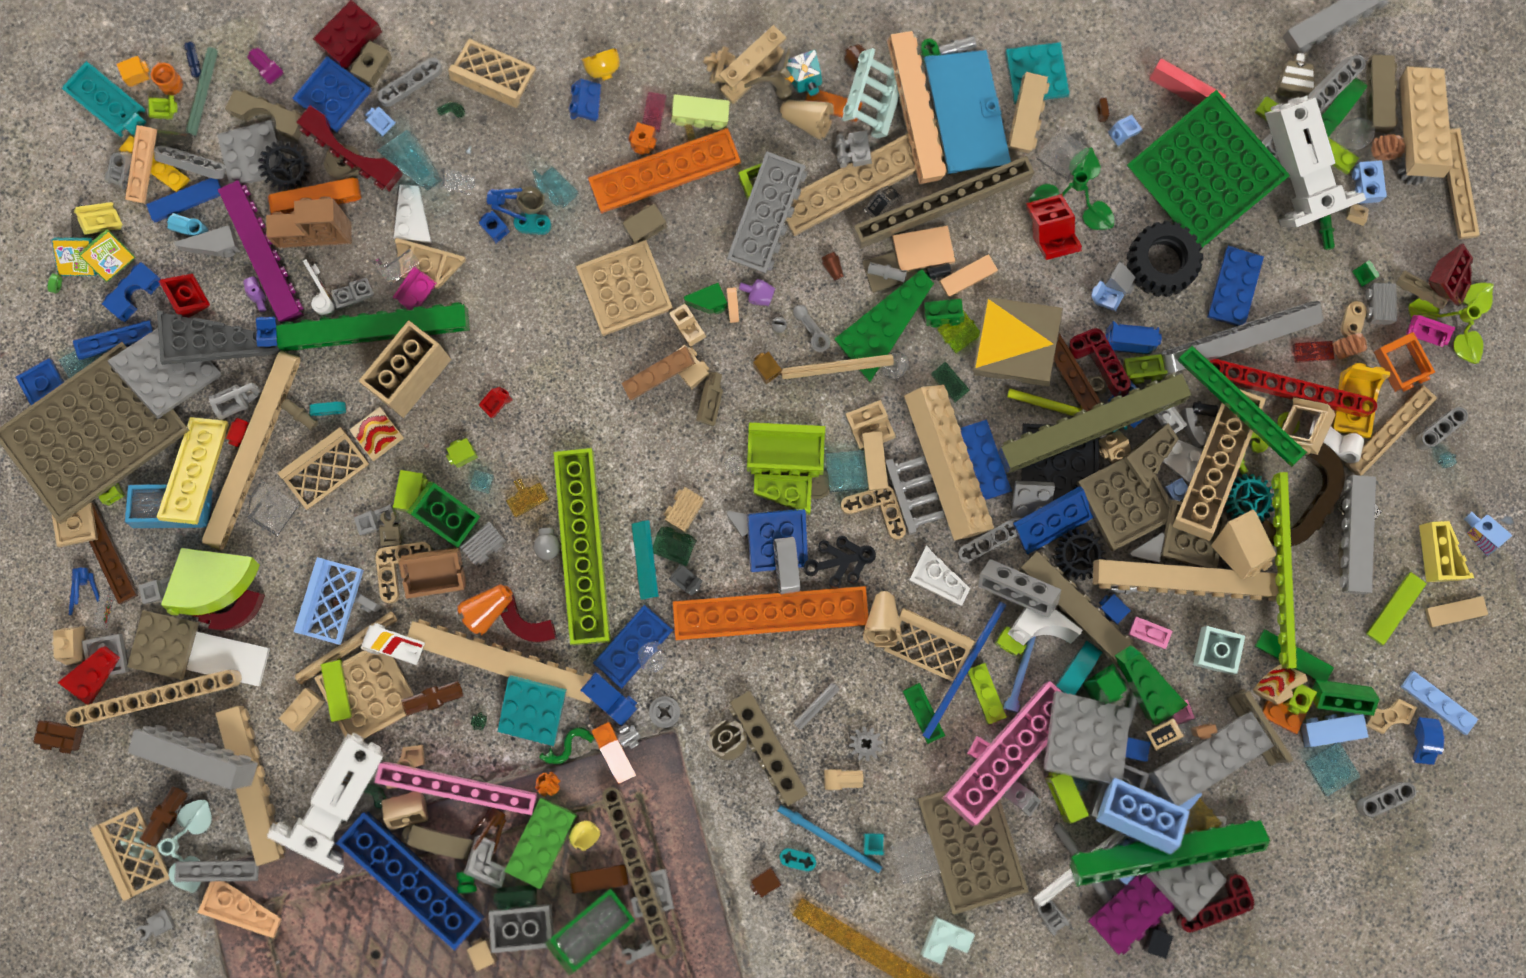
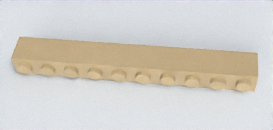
M1111 560L1093 561V585H1099L1100 589H1111V586H1117L1118 590L1128 591L1130 588H1137L1138 592H1149V589H1156V593H1168V590L1175 591L1177 595H1187V592H1194V596H1206V593H1210L1212 597L1217 598L1231 595L1232 599H1243V596H1249L1250 600H1262L1263 597L1268 598L1270 602H1276L1278 586L1275 581L1278 573L1259 572L1253 578L1249 576L1242 580L1234 570Z
M420 619L418 623L412 621L407 637L424 642V650L507 677L512 675L567 689L566 696L590 704L593 702L580 691L593 675L585 673L584 676L576 674L577 670L569 667L562 670L558 668L559 664L550 661L544 664L540 662L541 658L532 655L525 658L521 656L522 652L513 649L507 652L503 650L504 646L492 643V646L484 644L485 640L476 637L473 640L466 639L467 634L458 631L454 635L448 633V628L437 625V628L429 627L430 622Z

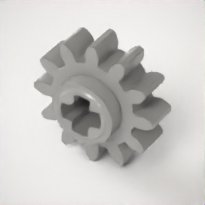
M863 726V732L861 733L856 729L855 733L857 736H850L854 743L848 745L855 748L851 754L858 753V760L865 756L866 761H869L870 755L873 758H877L875 752H882L878 745L884 743L881 740H877L880 733L874 735V728L867 732L865 726ZM863 739L871 741L869 749L861 747Z

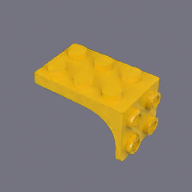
M1355 363L1340 373L1338 389L1371 397L1377 402L1380 388L1383 382L1390 377L1391 372L1385 371V368L1382 367L1369 368L1366 367V364ZM1343 398V404L1350 407L1351 402ZM1363 403L1362 408L1369 412V405ZM1334 410L1336 415L1332 422L1333 429L1339 433H1357L1363 438H1371L1375 412L1368 417H1359Z

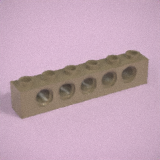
M751 691L732 700L729 710L734 718L738 716L745 733L748 734L750 738L748 744L751 750L758 752L760 758L757 760L762 769L767 768L770 774L767 776L772 787L777 786L779 790L777 796L782 804L786 803L789 806L807 796L806 789ZM745 709L753 711L754 716L751 720L743 719L742 712ZM755 726H760L763 729V735L759 738L752 735V729ZM765 743H769L773 747V751L769 755H765L761 751V747ZM780 761L782 763V770L774 772L771 769L772 762ZM784 778L791 779L792 786L790 789H783L781 787V781Z

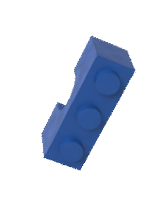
M140 262L131 269V273L118 283V287L105 297L102 305L125 323L137 310L131 302L132 294L136 290L143 289L151 295L160 286L159 280L161 278Z

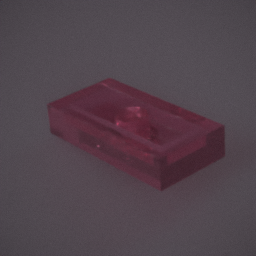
M648 92L642 124L655 127L656 132L661 130L667 95Z

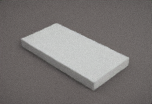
M196 632L186 670L209 675L235 669L240 672L242 683L260 686L270 648ZM228 674L227 679L233 680L232 675Z

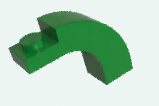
M1357 77L1336 96L1321 116L1328 137L1346 117L1368 86Z

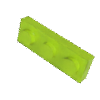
M983 663L970 668L967 674L987 724L989 725L1007 718L986 664Z

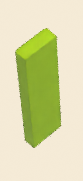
M1409 572L1366 632V635L1381 646L1384 645L1427 583L1412 572Z

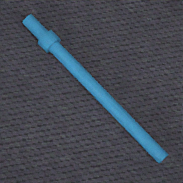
M780 805L777 811L789 818L793 824H799L875 872L879 873L883 866L804 819L802 814L797 811L793 812Z

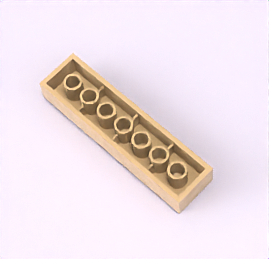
M945 386L921 387L904 395L954 541L977 536L994 529L992 518L989 515L986 501L982 495L979 481L976 478L973 464L967 452V446L962 438L961 429L954 415V409L951 406Z
M1241 390L1262 410L1265 398ZM1223 403L1220 405L1173 524L1174 528L1208 541L1211 540L1253 434V431Z

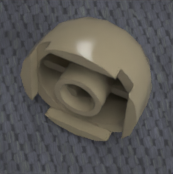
M722 721L716 724L709 732L708 747L719 759L735 760L744 753L747 747V735L741 724L737 721Z

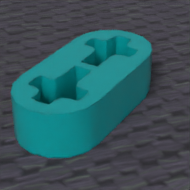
M345 402L309 405L311 416L346 413Z
M792 848L783 849L780 853L779 859L784 866L808 872L812 871L816 866V859L810 853ZM788 852H791V856L796 857L797 860H790L789 863H786L783 854L787 855ZM807 857H810V861L813 864L805 868V864L799 862V858L805 860Z

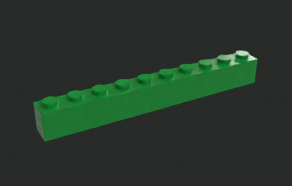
M455 302L451 303V306L438 304L426 309L425 307H414L413 310L396 309L395 312L387 313V311H377L376 314L372 315L359 313L355 317L341 315L337 319L323 317L319 321L305 319L301 320V323L287 321L283 322L282 325H276L277 347L286 352L393 340L408 321L412 322L428 336L470 331L469 312L465 304Z
M1248 820L1242 824L1235 825L1232 823L1221 828L1211 827L1205 831H1191L1184 834L1180 847L1172 854L1144 842L1136 841L1126 846L1116 845L1110 849L1099 848L1089 853L1078 852L1071 857L1069 867L1075 884L1078 887L1266 851L1270 839L1261 820Z

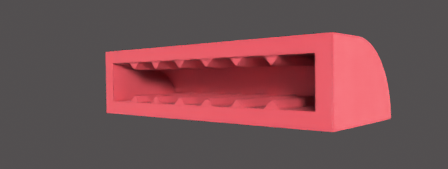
M1162 58L1149 78L1151 81L1195 106L1217 90ZM1218 91L1221 94V96L1225 99L1226 95Z

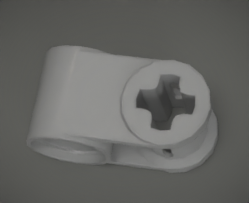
M126 151L111 155L105 174V182L114 183L121 189L127 188L132 153Z
M1052 900L1048 901L1049 908L1046 911H1041L1040 906L1034 902L1036 912L1053 936L1065 925H1070Z

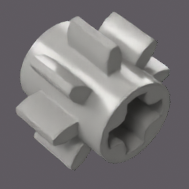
M625 724L618 728L620 734L617 735V738L624 748L629 746L633 749L639 745L637 740L641 736L634 725L629 727Z

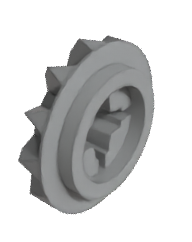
M659 697L652 702L649 708L650 719L658 727H671L677 723L680 717V707L671 697ZM658 706L664 709L671 706L668 711L671 718L663 716L659 719L662 712Z

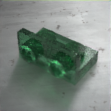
M661 527L653 544V553L687 566L697 540L689 534L675 532V529L671 527Z

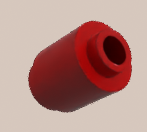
M236 418L231 423L225 438L229 440L228 444L239 448L249 422Z

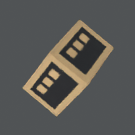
M1174 719L1146 732V736L1155 752L1184 737Z

